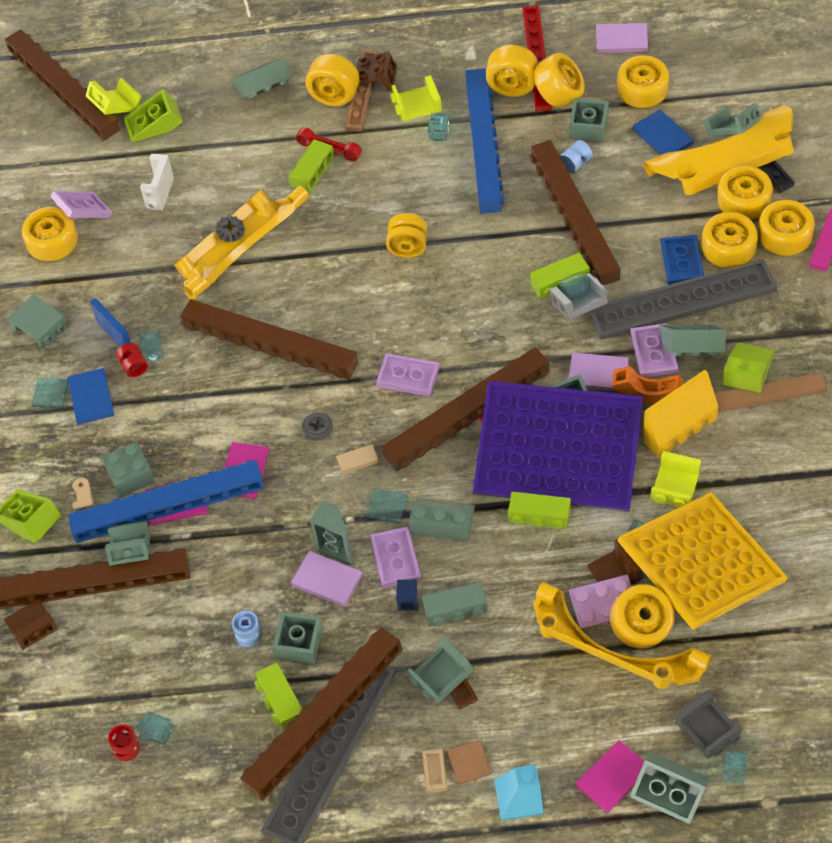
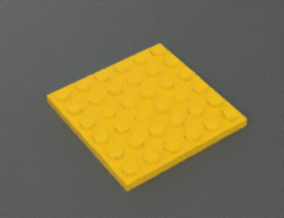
M712 492L639 526L618 538L620 545L654 585L668 596L673 607L693 630L785 583L788 578Z

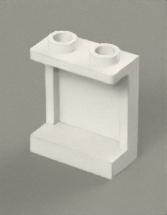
M151 153L150 163L154 177L151 184L141 183L140 189L147 209L163 210L174 176L168 155Z

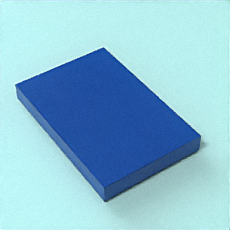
M661 109L633 125V130L660 155L668 152L682 151L694 144V139Z
M697 234L660 238L668 285L704 275Z
M97 298L92 299L90 304L97 324L119 347L130 343L127 330Z
M104 368L67 377L77 425L115 416Z

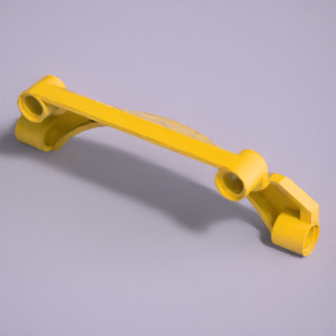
M787 105L779 106L765 112L759 122L742 134H735L721 141L693 149L664 153L644 161L645 171L649 176L659 173L673 179L678 178L682 182L684 194L694 195L699 191L719 184L723 174L734 167L752 166L758 168L793 154L794 148L791 135L789 134L793 127V111Z
M298 186L287 198L277 199L276 201L270 200L262 189L256 192L243 206L231 215L232 217L237 216L244 224V234L239 240L225 242L217 236L215 229L174 264L176 269L186 279L184 281V290L189 299H196L247 249L308 200V192L302 186ZM231 223L228 225L227 228L230 234L233 228Z
M542 582L537 590L533 608L537 623H539L540 633L543 637H554L652 681L657 688L665 689L671 683L680 686L700 681L710 664L712 655L696 648H690L681 653L660 658H637L610 651L589 638L575 623L566 606L563 591L545 582Z

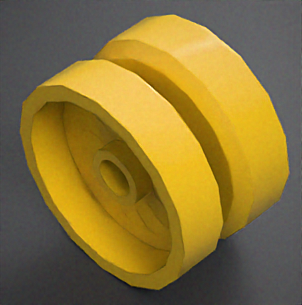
M410 213L393 216L388 222V235L386 239V246L390 253L403 258H413L424 253L427 236V223L418 215Z

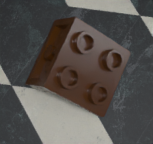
M390 52L358 59L359 85L380 81L387 92L392 91V85L395 84L397 64Z
M618 539L614 540V549L611 553L587 565L588 570L597 582L627 574L631 585L643 579L642 569L620 545Z
M39 599L4 619L22 650L58 630L52 616L46 611Z

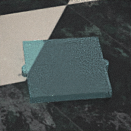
M54 377L51 379L38 378L32 407L46 409L63 408L68 379H55Z
M375 488L372 500L369 501L370 506L367 518L400 524L403 512L406 511L405 506L408 495Z

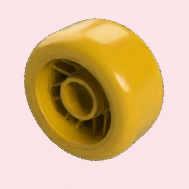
M501 46L494 50L488 58L486 68L487 83L493 91L506 97L526 95L536 85L534 70L538 60L530 50L522 46Z
M554 53L539 62L535 67V84L542 97L550 105L556 108H565L572 104L575 98L580 99L585 90L583 76L574 61L567 55Z
M324 54L312 62L306 75L305 84L309 94L316 101L327 106L338 107L346 105L353 99L360 79L358 70L349 60L335 54Z
M641 55L626 60L620 66L617 74V91L620 98L626 104L636 108H650L661 103L667 96L669 90V71L661 60L652 56Z
M737 166L725 172L718 184L717 202L722 212L740 213L751 221L760 218L762 211L771 204L773 185L769 176L764 171L752 166Z
M779 200L769 204L762 211L759 218L758 237L761 244L769 252L779 256H793L803 252L808 248L813 239L815 227L813 214L805 205L794 200Z
M40 208L32 212L25 219L22 226V237L28 252L38 260L51 262L63 259L77 245L78 232L74 220L66 216L61 208Z
M719 213L710 218L703 228L702 252L709 262L721 268L728 269L746 264L753 258L757 249V229L748 217L740 213Z
M647 584L634 585L624 590L615 599L610 611L611 627L617 638L624 644L638 649L650 648L659 644L669 635L675 620L674 607L668 596L659 588ZM641 610L648 615V620L640 617L639 612Z

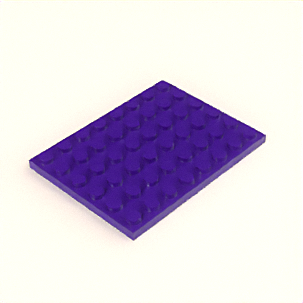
M488 381L473 494L511 498V492L564 497L571 498V505L630 512L643 397Z

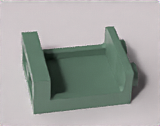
M757 103L750 105L738 115H731L729 106H722L704 119L703 122L708 137L742 134L761 120V114Z
M35 294L8 317L12 329L15 331L22 330L36 340L41 349L51 344L68 327L65 316Z
M147 521L108 527L110 542L106 544L105 549L109 566L149 559L150 534Z
M443 636L437 641L440 647L415 671L411 668L407 670L411 676L409 678L411 683L416 688L421 686L424 689L422 691L423 695L429 701L433 699L437 704L474 671L470 662Z

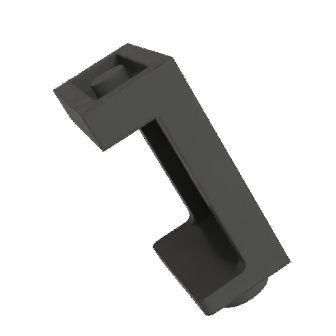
M709 690L678 711L675 716V723L707 759L713 755L715 757L720 755L728 744L736 743L741 738L742 730L740 724L735 725L714 703V695Z

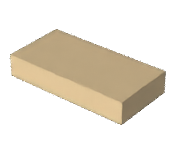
M372 444L336 456L342 475L379 463Z
M443 748L422 751L426 793L448 791Z

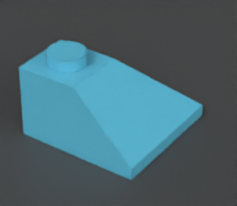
M536 765L513 768L494 780L501 821L544 815Z

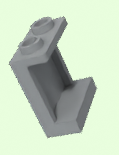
M590 273L586 274L587 283L562 293L556 286L549 289L552 304L568 320L608 303V290L606 286L602 285Z

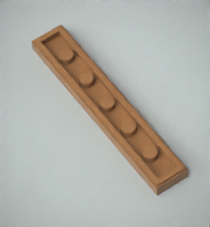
M362 51L361 58L376 55L379 52ZM374 82L358 85L350 103L345 125L346 131L363 132Z
M821 372L764 383L761 393L738 388L714 394L718 403V412L827 392V386Z

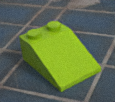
M164 89L123 118L130 140L133 143L170 132L183 123L175 99Z
M738 342L726 362L723 385L761 393L775 350Z
M19 489L0 506V523L22 538L35 543L42 539L44 534L62 516L51 499Z

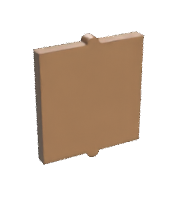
M480 740L466 745L463 743L460 747L447 750L458 785L469 781L476 782L479 778L492 775Z

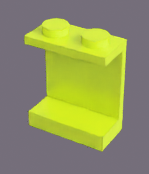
M431 75L424 77V87L398 93L396 86L392 85L390 98L392 103L396 104L395 111L397 116L400 115L402 122L442 111L441 98Z
M119 78L116 90L109 91L104 90L96 81H90L86 92V97L105 115L133 111L139 107L142 97L123 78Z
M663 451L654 487L651 489V500L659 504L674 505L677 508L691 502L701 470V460Z

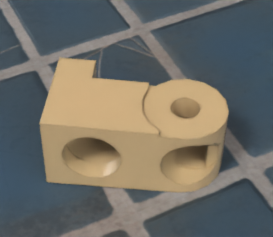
M86 478L76 479L72 484L77 497V501L72 502L74 512L92 508L95 505L88 480Z

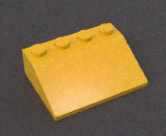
M703 370L645 410L643 443L658 458L661 457L663 451L671 452L675 446L683 444L692 434L699 433L705 425L711 424L717 419L718 403L706 370Z

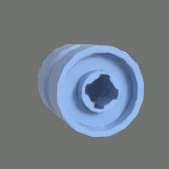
M577 140L560 155L567 171L570 173H575L593 157L590 147L581 140Z
M251 611L237 613L232 619V627L237 642L243 647L255 646L259 643L262 636L257 616Z

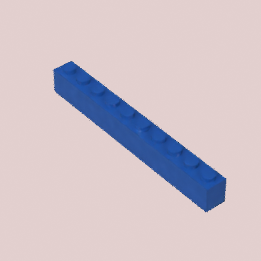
M486 68L465 70L480 214L501 212V205L504 204V194H500V191H503L502 180H498V177H501L500 166L497 167V164H500L499 153H495V150H498V142L494 140V137H497L496 126L492 127V124H495L494 113L491 114V111H494L493 100L489 101V98H492V90L488 88Z
M257 460L246 461L243 464L228 466L222 470L208 472L202 476L190 477L185 481L170 483L161 488H153L147 492L133 494L130 497L115 499L102 505H95L89 509L77 510L74 513L68 514L72 536L76 543L109 534L108 527L141 521H147L148 523L153 519L265 489Z

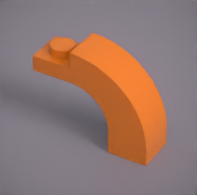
M631 366L613 371L612 387L622 395L642 396L643 403L655 404L682 386L683 379L680 375L662 379H649L640 376Z

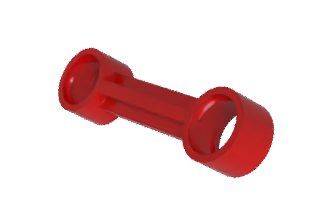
M307 127L300 128L295 136L296 141L305 147L310 145L313 140L332 145L333 151L341 153L347 160L352 162L357 161L362 153L361 147L354 142L343 144L317 136Z

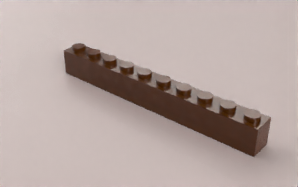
M20 29L5 38L8 51L98 137L105 141L120 131L117 116L115 114L105 115L86 97L87 88L85 86L82 87L75 77L73 78L66 68L63 69L56 59L53 60L49 52L44 51L38 42H34L29 33H25Z
M548 140L531 146L530 161L536 165L537 174L539 177H542L545 189L549 190L551 201H555L558 214H562L563 223L566 228H569L572 240L577 243L578 252L583 254L585 262L591 269V275L596 277L602 285L619 281L621 269L552 141Z
M192 299L189 300L180 315L183 327L189 330H196L204 335H211L223 341L227 340L238 346H246L254 351H261L273 357L277 356L288 362H295L304 367L317 369L322 373H330L338 378L350 380L359 363L356 351Z
M536 347L532 348L382 446L383 456L396 471L408 467L411 462L423 457L429 450L437 448L446 439L454 437L457 432L469 427L478 419V416L482 418L488 381L532 385L533 382L544 378L550 372L549 360Z
M174 549L167 552H154L149 554V559L109 566L108 561H97L86 565L77 564L73 567H59L54 570L0 577V609L29 605L37 599L43 603L191 579L189 557L186 549Z
M382 627L377 632H374L370 636L369 641L356 651L355 656L343 665L341 671L336 676H333L326 687L314 696L311 703L302 708L296 719L288 723L281 735L273 739L266 751L259 754L252 766L244 770L240 777L244 787L261 801H264L402 652L400 640Z

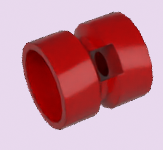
M126 343L116 351V357L128 377H139L148 369V363L137 344Z
M124 724L117 725L110 730L108 743L114 756L120 761L127 762L133 760L140 750L134 730Z

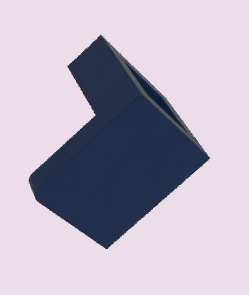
M416 579L397 580L396 602L398 611H418V583Z

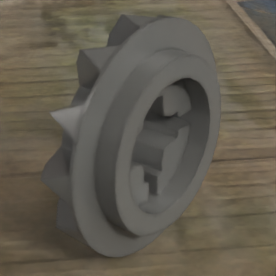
M230 215L225 218L222 217L216 226L217 236L225 242L239 240L245 230L242 220L238 219L237 216L232 217ZM230 223L233 227L231 234L227 229Z
M312 413L304 419L302 430L307 438L311 437L314 440L316 438L323 439L324 436H329L330 431L333 430L332 420L324 413ZM320 422L321 427H319L318 430L315 431L314 427H316L317 424Z

